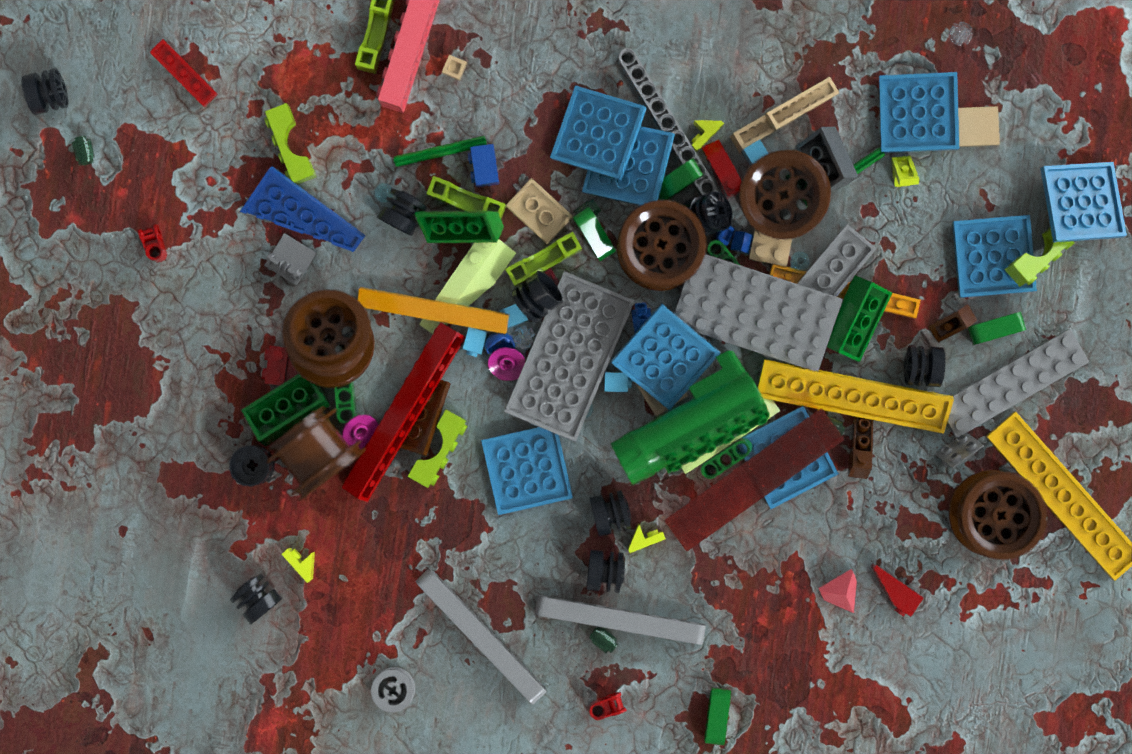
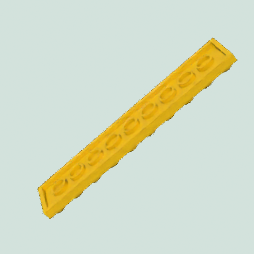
M766 359L763 361L757 386L764 399L943 434L954 401L953 396L822 370L813 371L800 366Z
M1016 411L1011 413L986 436L1014 470L1037 488L1045 501V505L1113 581H1116L1132 566V542Z

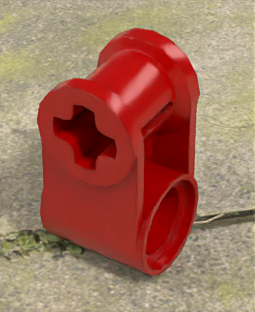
M154 224L153 227L145 230L139 229L138 235L146 256L157 263L164 261L167 257V251L158 224ZM159 248L160 254L157 257H153V251Z
M615 692L592 701L588 707L590 716L595 720H601L626 712L627 709L623 706L620 697L622 695L621 692ZM599 705L602 707V712L597 715L592 713V709Z

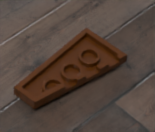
M440 380L400 449L427 456L451 383Z

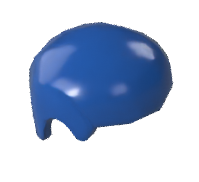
M495 332L485 340L487 354H492L495 350L504 347L515 349V343L508 333Z

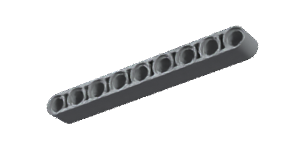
M623 49L618 57L619 66L643 105L647 107L646 110L657 128L674 133L675 136H679L682 140L681 144L676 145L673 143L671 148L679 164L683 165L687 162L683 160L682 153L688 152L702 171L703 176L692 183L698 195L706 194L702 191V186L705 184L711 187V192L716 191L713 179L637 55L632 49ZM629 55L632 57V61L625 63L622 57ZM634 71H639L642 74V77L640 79H634L632 77V73ZM648 87L652 90V94L644 95L642 89ZM658 103L661 105L662 110L655 112L652 109V105ZM669 120L672 123V126L670 128H664L662 126V121Z
M428 568L415 581L531 704L534 705L547 692L540 681L431 568Z
M538 595L535 615L693 644H703L706 629L705 624L546 595Z

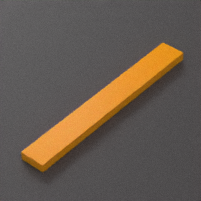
M771 264L769 275L797 284L806 271ZM851 282L844 287L837 297L842 299L845 297ZM892 293L884 311L916 319L921 300Z
M365 287L359 288L358 301L367 309L503 334L507 333L509 314Z

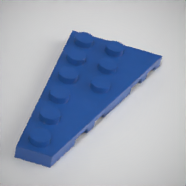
M273 166L269 168L240 210L242 213H249L255 215L256 218L272 221L281 227L301 234L311 235L318 240L322 239L331 242L332 245L352 252L356 250L366 236Z

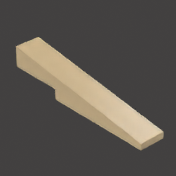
M828 77L734 132L730 138L740 153L744 148L759 139L766 138L838 95L839 91L832 79Z

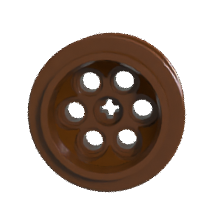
M780 150L762 156L749 167L740 187V204L745 218L758 232L774 239H793L811 231L825 216L831 199L830 182L823 167L813 157L796 150ZM783 169H787L790 172L788 180H783L780 177V172ZM766 179L773 182L771 190H766L763 186ZM799 179L807 181L808 186L805 190L798 188L797 182ZM788 190L790 197L782 200L780 191ZM803 198L807 201L808 206L806 209H800L797 206L799 199ZM766 199L773 201L774 205L771 210L764 208L763 203ZM782 209L790 211L789 219L781 217L780 212Z
M668 200L651 201L637 207L625 219L617 240V256L624 273L637 285L654 291L671 290L684 284L685 281L697 272L706 252L705 232L699 219L687 207ZM657 223L660 230L654 233L650 231L649 225ZM670 226L677 227L679 230L678 235H670L668 228ZM638 238H645L647 246L639 247L637 245ZM659 240L662 243L666 242L667 245H665L664 250L661 247L657 248L656 245H658ZM682 244L685 247V253L678 254L675 251V246ZM645 256L653 257L654 264L646 265L643 258ZM670 259L673 262V267L671 269L664 268L663 260Z
M331 289L311 292L301 297L291 306L283 321L282 340L291 364L297 373L308 382L328 388L344 386L358 379L370 365L375 347L374 335L367 311L353 296ZM335 319L340 320L338 324L331 323ZM315 323L321 324L318 328H313L312 326ZM348 332L353 333L349 338L344 337ZM309 340L314 341L312 345H305ZM327 354L326 357H320L319 355Z
M324 406L267 449L269 452L273 450L275 454L266 463L268 464L279 457L299 483V487L291 493V495L299 494L300 498L297 499L299 502L366 450L365 447L361 450L358 446L362 440L349 446L328 419L337 411V408L325 415L323 411L326 408Z
M987 470L969 476L956 488L949 504V522L957 540L968 550L995 560H1009L1028 553L1039 543L1047 525V509L1040 492L1026 478L1011 472ZM992 491L995 497L993 501L989 502L987 494ZM1009 495H1012L1014 498L1011 505H1008L1006 502V498ZM978 506H980L982 508V514L977 517L975 515V509ZM997 512H1002V519L998 518ZM1016 513L1020 514L1018 523L1013 521V516ZM987 524L989 532L983 535L981 529ZM1006 528L1008 530L1007 537L1002 538L1001 531L1002 529Z

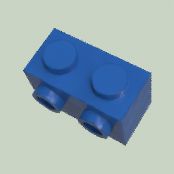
M494 145L470 147L471 152L468 153L469 164H473L474 171L470 172L472 183H476L477 188L499 185Z

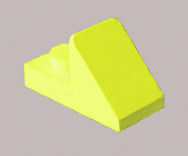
M694 121L693 124L703 133L702 135L698 133L691 140L695 152L699 151L723 127L724 123L722 121Z
M911 156L891 158L895 187L919 184V177Z
M638 524L628 546L629 553L665 540L663 531L658 532L655 529L648 532L647 537H644Z
M288 548L282 553V556L307 583L313 579L315 552L311 553L303 561L300 559L302 558L301 554L296 549Z

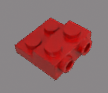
M270 345L269 349L265 350L264 360H267V368L262 370V379L265 380V384L280 386L298 374L291 364L285 347Z

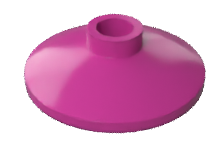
M504 347L492 352L488 360V367L495 377L505 381H512L519 378L526 360L519 351Z
M369 415L355 416L345 424L342 437L349 446L362 440L358 446L363 449L370 441L378 423Z

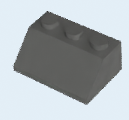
M821 127L795 146L797 151L813 157L823 167L830 182L831 192L845 187L858 178L836 127Z

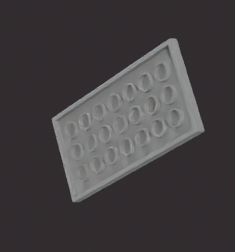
M705 254L697 272L684 283L675 315L697 333L809 370L819 371L843 299Z
M564 271L558 284V288L563 296V302L553 310H548V314L544 317L504 412L576 442L632 309L634 300Z

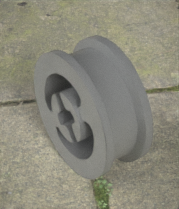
M390 667L380 672L371 686V695L374 703L386 712L403 710L409 705L415 694L413 677L406 670L399 667ZM387 677H396L397 680H390L384 687L383 693L385 696H383L380 691L382 680ZM402 683H404L407 689L406 697L400 702H391L390 700L397 699L403 691ZM393 686H395V687H396V690H395L396 692L391 693V692H390L391 688H392Z

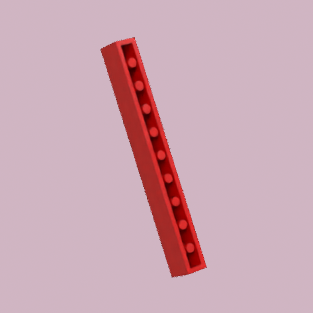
M439 323L429 342L425 345L419 359L414 363L410 374L405 378L401 389L395 395L389 409L385 412L380 424L376 427L370 441L365 445L366 450L356 460L352 471L346 477L341 488L357 499L365 502L369 501L464 342L465 336L445 324Z

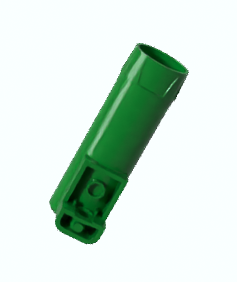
M730 350L718 355L716 359L721 369L688 387L693 399L649 423L629 431L610 443L632 485L655 475V473L664 468L668 474L676 472L683 465L695 462L700 456L713 452L722 444H728L735 437L744 435L752 428L763 425L768 421L770 416L768 407L753 379L745 371L734 351Z

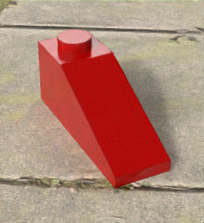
M719 139L701 147L723 195L728 199L740 193L742 181Z
M872 563L871 568L890 603L896 607L894 611L903 617L905 614L911 617L924 598Z

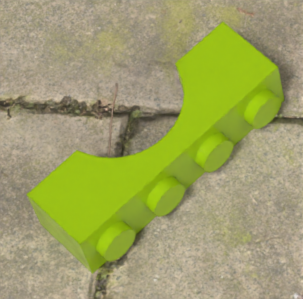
M371 0L366 34L359 47L355 62L358 70L376 74L395 0Z
M285 103L265 111L267 117L264 120L268 129L271 128L274 135H271L274 145L280 149L278 156L281 163L286 165V177L297 185L316 178L310 159L297 156L289 149L288 135L296 125L289 105Z
M433 176L426 193L430 198L464 211L498 212L500 218H502L506 208V204L469 192Z
M1049 227L1042 234L1045 246L1041 257L1024 253L1004 270L1019 287L1026 283L1030 285L1037 279L1036 275L1039 272L1043 273L1050 267L1048 263L1051 260L1053 262L1062 256L1061 251L1063 249L1067 250L1075 242H1053L1051 227Z
M571 232L556 240L545 249L520 260L505 270L514 286L517 287L526 282L536 271L544 272L582 251V247L575 234Z
M446 409L437 424V428L440 430L443 438L440 452L432 459H418L408 477L427 488L430 485L434 486L439 478L437 475L439 469H444L449 461L446 458L450 451L453 453L458 445L456 439L459 434L463 436L468 427L465 425L467 420Z

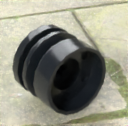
M52 68L49 72L47 70L42 71L41 78L37 73L22 76L23 94L32 114L47 113L49 105L53 110H58L59 107L62 109L68 107L67 88L58 69Z
M391 188L389 193L395 196L396 199L386 197V200L392 207L382 206L376 217L395 229L412 236L418 225L411 219L413 216L416 217V209L425 212L427 206L422 204L413 195Z
M713 191L689 199L683 204L699 219L705 236L724 231L732 223L733 216L730 203L721 192Z
M539 270L527 279V283L523 282L512 291V297L517 307L533 322H538L542 319V316L544 317L548 314V310H553L563 302V296L557 285L547 274Z
M909 345L903 364L905 384L913 385L915 383L916 386H920L924 378L926 386L941 387L946 365L944 348L929 347L925 355L923 346L916 348L915 345Z
M245 446L233 453L229 461V471L237 483L243 486H255L265 483L271 478L275 471V460L268 464L266 463L273 455L262 446ZM253 460L254 463H258V467H255V470L253 467H250Z
M622 490L617 491L618 500H614L612 492L609 493V502H605L602 495L590 497L599 537L611 534V525L613 524L616 525L619 532L622 531L621 522H624L626 530L631 529V514L627 499L624 497Z
M590 549L587 590L599 591L601 584L606 583L607 592H610L611 584H615L614 592L620 593L625 574L623 553L618 552L617 561L613 560L614 552H610L608 560H604L603 551Z
M262 573L246 581L230 599L232 603L238 599L242 600L236 606L237 609L245 605L248 607L243 616L250 625L283 599L275 589L267 593L265 592L269 581L260 586L259 582L264 578Z

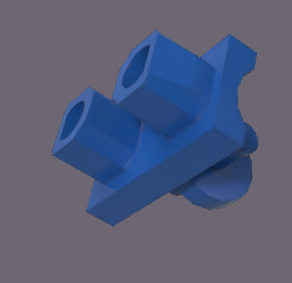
M646 302L635 303V310H631L634 334L651 316V310L647 308Z

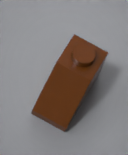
M967 304L928 327L939 343L968 328L977 321V318Z

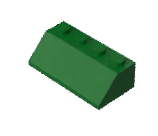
M439 211L415 213L427 243H497L504 228L498 212Z
M855 275L841 303L827 348L860 362L892 296V292Z
M297 374L241 411L258 441L264 446H268L324 406L327 409L331 405L319 386L308 382L300 374Z

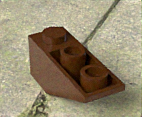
M854 416L848 461V477L867 479L872 470L874 420Z

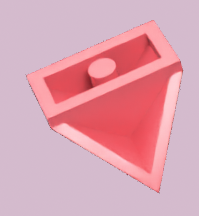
M850 569L818 589L824 601L854 613L857 580L854 572Z

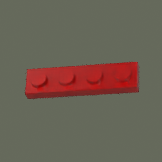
M164 39L150 51L156 60L203 107H206L218 95Z

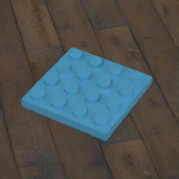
M957 72L879 76L881 152L959 150Z
M575 85L550 158L622 181L647 107Z
M640 126L622 181L587 170L582 192L639 206L658 200L675 134Z
M1114 162L1052 165L1040 168L1053 242L1111 239L1127 236Z
M1030 215L952 222L959 298L1037 291L1036 280L1030 285L1026 283L1019 287L1004 270L1024 253L1034 256Z
M661 303L616 354L611 363L670 410L689 389L688 387L692 386L716 357L720 355V351Z
M804 406L740 438H746L752 443V451L744 460L770 509L839 474ZM738 444L740 452H747L745 444Z
M537 427L481 440L498 515L573 498L559 435Z

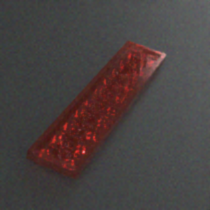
M820 408L664 521L687 552L845 439L824 410Z

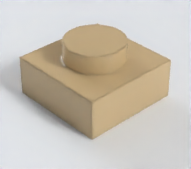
M449 55L442 74L460 81L467 62Z

